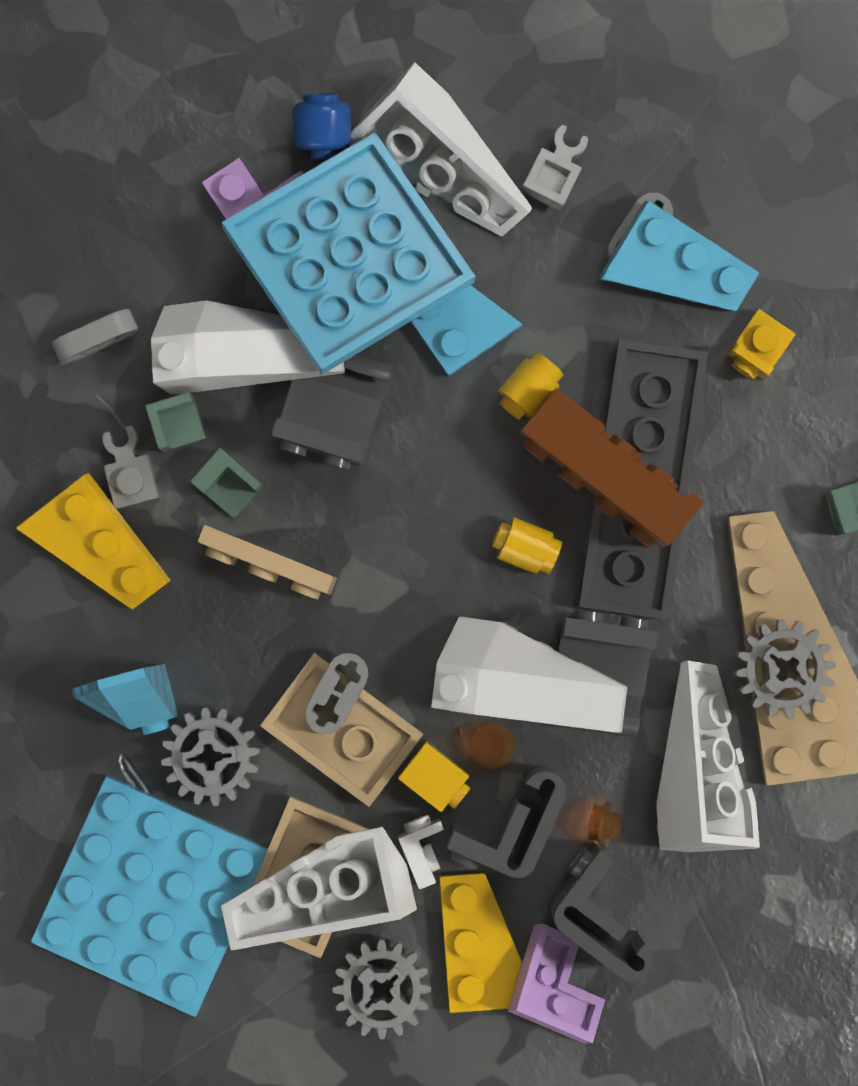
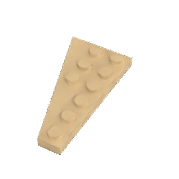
M768 511L727 517L744 638L746 635L756 639L760 638L758 626L761 624H766L771 631H775L776 620L784 619L787 630H790L795 621L803 622L802 633L804 635L813 629L820 632L815 641L817 646L821 644H829L831 646V649L823 655L824 661L836 662L835 668L825 670V677L833 680L834 685L821 686L819 691L826 698L823 703L813 699L808 701L811 706V713L804 714L799 707H794L793 719H787L783 714L782 708L778 709L774 717L766 715V703H763L757 709L754 708L764 785L769 786L857 774L858 679L775 512ZM779 638L768 644L777 650H787L796 640ZM744 640L745 651L748 652L750 646ZM810 655L806 660L807 675L813 679L814 663ZM770 656L776 662L775 665L780 669L779 674L776 676L778 679L783 676L798 680L793 676L794 673L789 668L793 662L791 659L782 661ZM756 659L755 675L759 684L764 677L763 663ZM783 688L773 698L787 700L799 696L800 693L793 688Z

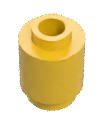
M536 352L531 359L526 357L498 389V392L503 396L499 404L518 420L523 415L531 419L552 392L560 387L558 381L564 374L549 359Z
M513 517L509 524L500 523L492 542V547L498 549L497 559L536 575L539 571L550 574L562 546V541L553 538V532Z

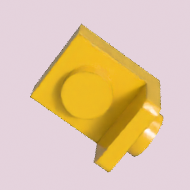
M758 309L726 355L734 360L731 366L746 378L754 380L758 376L764 380L771 374L774 365L796 334Z

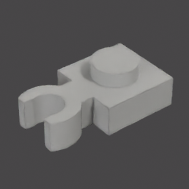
M564 125L557 129L552 138L551 148L553 153L541 148L520 190L558 211H561L582 169V167L571 161L580 158L588 144V137L583 135L576 147L565 145L563 136L567 127Z
M132 426L126 427L129 439L123 447H116L114 445L110 432L103 433L104 447L115 456L116 460L115 463L104 465V470L113 504L117 510L160 499L149 455L146 454L138 457L135 455V450L139 444V436Z

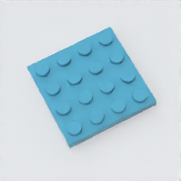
M376 133L369 135L222 222V230L321 375L475 282V274Z
M108 775L105 777L31 943L196 1017L229 945L221 905L253 886L268 848Z

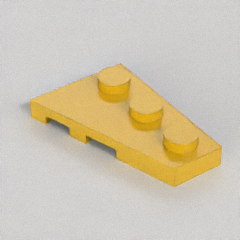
M89 473L83 475L16 527L17 530L132 610L171 581Z
M485 871L440 875L450 1013L509 1009L523 962Z

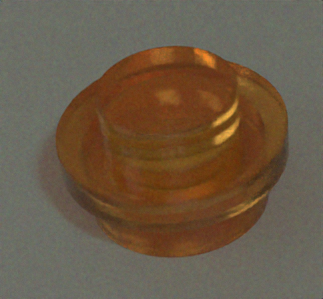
M496 723L480 726L473 733L470 740L472 757L479 765L485 768L495 769L504 766L511 760L515 751V742L510 731Z
M606 801L604 806L594 804L591 810L588 824V839L598 841L600 847L607 848L610 840H617L620 834L622 814L615 812V804L613 802Z

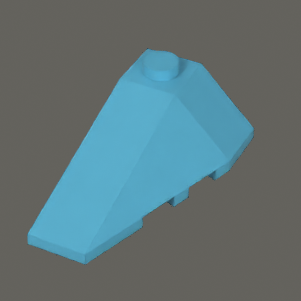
M165 664L137 669L72 688L75 699L129 730L142 727L143 735L169 729L168 719L179 716Z

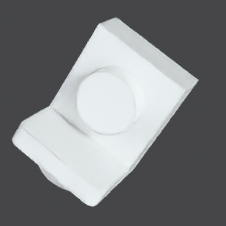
M424 815L405 823L403 826L406 832L398 835L399 842L419 890L435 884L436 880L433 872L441 869L431 844L422 846L420 840L444 830L440 818L431 821L429 815Z

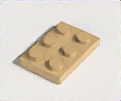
M204 525L198 539L199 543L208 546L205 555L233 566L237 558L251 563L248 569L249 573L275 583L279 575L293 580L291 590L314 599H318L321 592L331 595L337 580L336 577Z
M314 653L260 726L370 807L424 733L365 689L362 690L345 723L339 730L332 734L315 732L306 721L305 710L330 663ZM336 668L335 671L341 677L335 689L343 693L346 685L353 680ZM332 694L324 706L315 705L313 711L319 715L318 724L324 726L328 721L335 723L338 721L339 716L333 711L339 697Z
M290 796L253 886L286 868L291 863L309 854L336 836L369 828ZM332 932L280 942L321 958Z

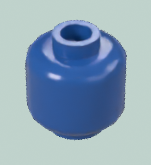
M338 93L304 94L303 102H299L293 107V141L296 147L310 151V159H330L337 155V149H343L350 145L352 140L351 109L348 103L339 100Z

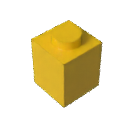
M427 740L398 776L400 781L440 812L444 810L447 804L455 809L470 790V787L465 784L469 778V773Z

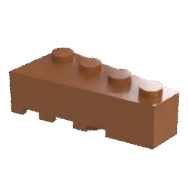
M556 388L521 430L520 434L527 439L522 446L541 462H544L549 457L562 468L558 475L577 491L583 485L597 496L593 504L607 516L615 520L618 515H621L633 525L629 533L650 549L654 543L660 548L669 546L703 505L704 501L692 492L687 498L676 490L678 485L673 481L674 478L659 466L656 467L651 463L648 466L640 461L642 456L633 446L615 434L612 437L605 432L606 427L603 423Z

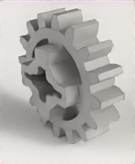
M784 619L776 620L775 631H771L766 624L759 625L758 629L761 637L756 639L746 635L744 640L750 646L749 651L736 652L735 655L740 660L745 661L744 668L734 670L735 676L746 678L747 683L738 689L740 694L753 692L755 696L750 706L757 709L763 703H766V715L771 717L776 715L779 708H782L783 714L787 719H793L794 707H799L804 714L811 713V706L808 701L813 699L823 703L826 698L819 691L821 686L834 685L833 680L825 677V670L835 668L836 662L824 661L823 657L831 649V646L829 644L817 646L815 641L820 632L813 629L804 635L802 633L803 622L795 621L790 630H787ZM779 638L796 640L787 650H777L768 644ZM810 655L814 663L813 679L807 675L806 660ZM770 656L782 661L791 659L793 662L789 668L794 673L793 676L798 680L783 676L778 679L776 676L779 674L780 669L775 665L776 662ZM756 659L763 663L764 677L759 684L755 675ZM783 688H793L800 693L799 696L787 700L773 698Z
M204 707L202 708L201 719L199 720L191 712L185 714L187 726L184 728L181 725L173 724L170 729L177 736L176 740H165L162 744L166 749L172 751L171 756L161 760V765L173 766L174 772L166 778L167 782L179 780L182 786L179 789L178 795L182 797L190 790L195 793L194 804L197 805L201 804L205 795L210 796L213 806L220 804L221 794L223 793L231 801L235 800L238 797L235 786L238 784L240 787L248 789L251 786V782L245 777V774L247 772L257 773L259 771V766L250 762V757L261 753V749L254 746L249 747L248 741L256 734L255 731L250 730L243 733L239 728L244 718L240 716L233 720V722L228 721V709L225 708L220 710L217 717H212L210 708ZM217 727L231 733L238 744L229 745L221 739ZM199 728L198 743L192 750L182 751L187 737ZM207 744H212L215 752L232 754L218 760L215 763V768H210L208 761L191 759V757H196L206 751ZM241 761L236 775L229 782L223 784L224 769L229 763ZM185 768H193L203 776L205 785H201L191 779L186 773Z
M384 937L379 938L377 948L371 949L366 940L362 941L361 955L357 956L350 950L345 955L350 964L349 968L337 966L335 973L344 979V982L333 984L332 992L342 994L344 998L336 1003V1010L344 1011L348 1009L350 1014L345 1024L349 1027L357 1021L361 1022L362 1036H366L370 1032L371 1027L378 1029L379 1039H385L387 1028L392 1027L395 1033L401 1036L403 1035L402 1023L404 1021L414 1026L419 1023V1019L414 1012L415 1009L426 1011L428 1009V1002L420 997V994L431 992L430 983L420 982V978L428 973L427 965L415 967L414 963L418 957V952L414 950L405 956L402 954L403 942L400 940L396 942L393 949L386 948ZM382 958L390 959L394 962L390 966L375 967L370 961ZM408 974L413 985L410 1001L406 999V996L400 989V984ZM354 975L363 984V994L356 1002L351 989ZM393 977V981L390 984L391 995L388 997L386 994L381 993L371 999L374 991L373 981L376 979L378 982L383 983ZM374 1010H389L393 1016L375 1017L370 1014Z

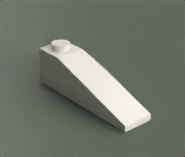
M415 62L388 88L351 132L352 140L350 146L376 133L408 180L417 185L415 188L417 192L426 197L432 193L453 205L456 213L500 236L505 235L532 209L531 205L450 95Z
M207 300L164 306L151 337L153 383L170 395L345 373L343 362L321 375L281 315Z
M459 617L437 661L431 708L621 733L627 686L581 662H576L553 650L549 645L518 632L516 628L504 622Z
M689 660L681 662L656 803L660 850L703 852L760 848L756 800L752 788L745 789L738 764L743 763L744 758L741 748H734L731 743L727 726L730 724L732 717L717 665Z
M383 827L338 835L271 877L221 905L230 950L400 920L417 910L407 864Z

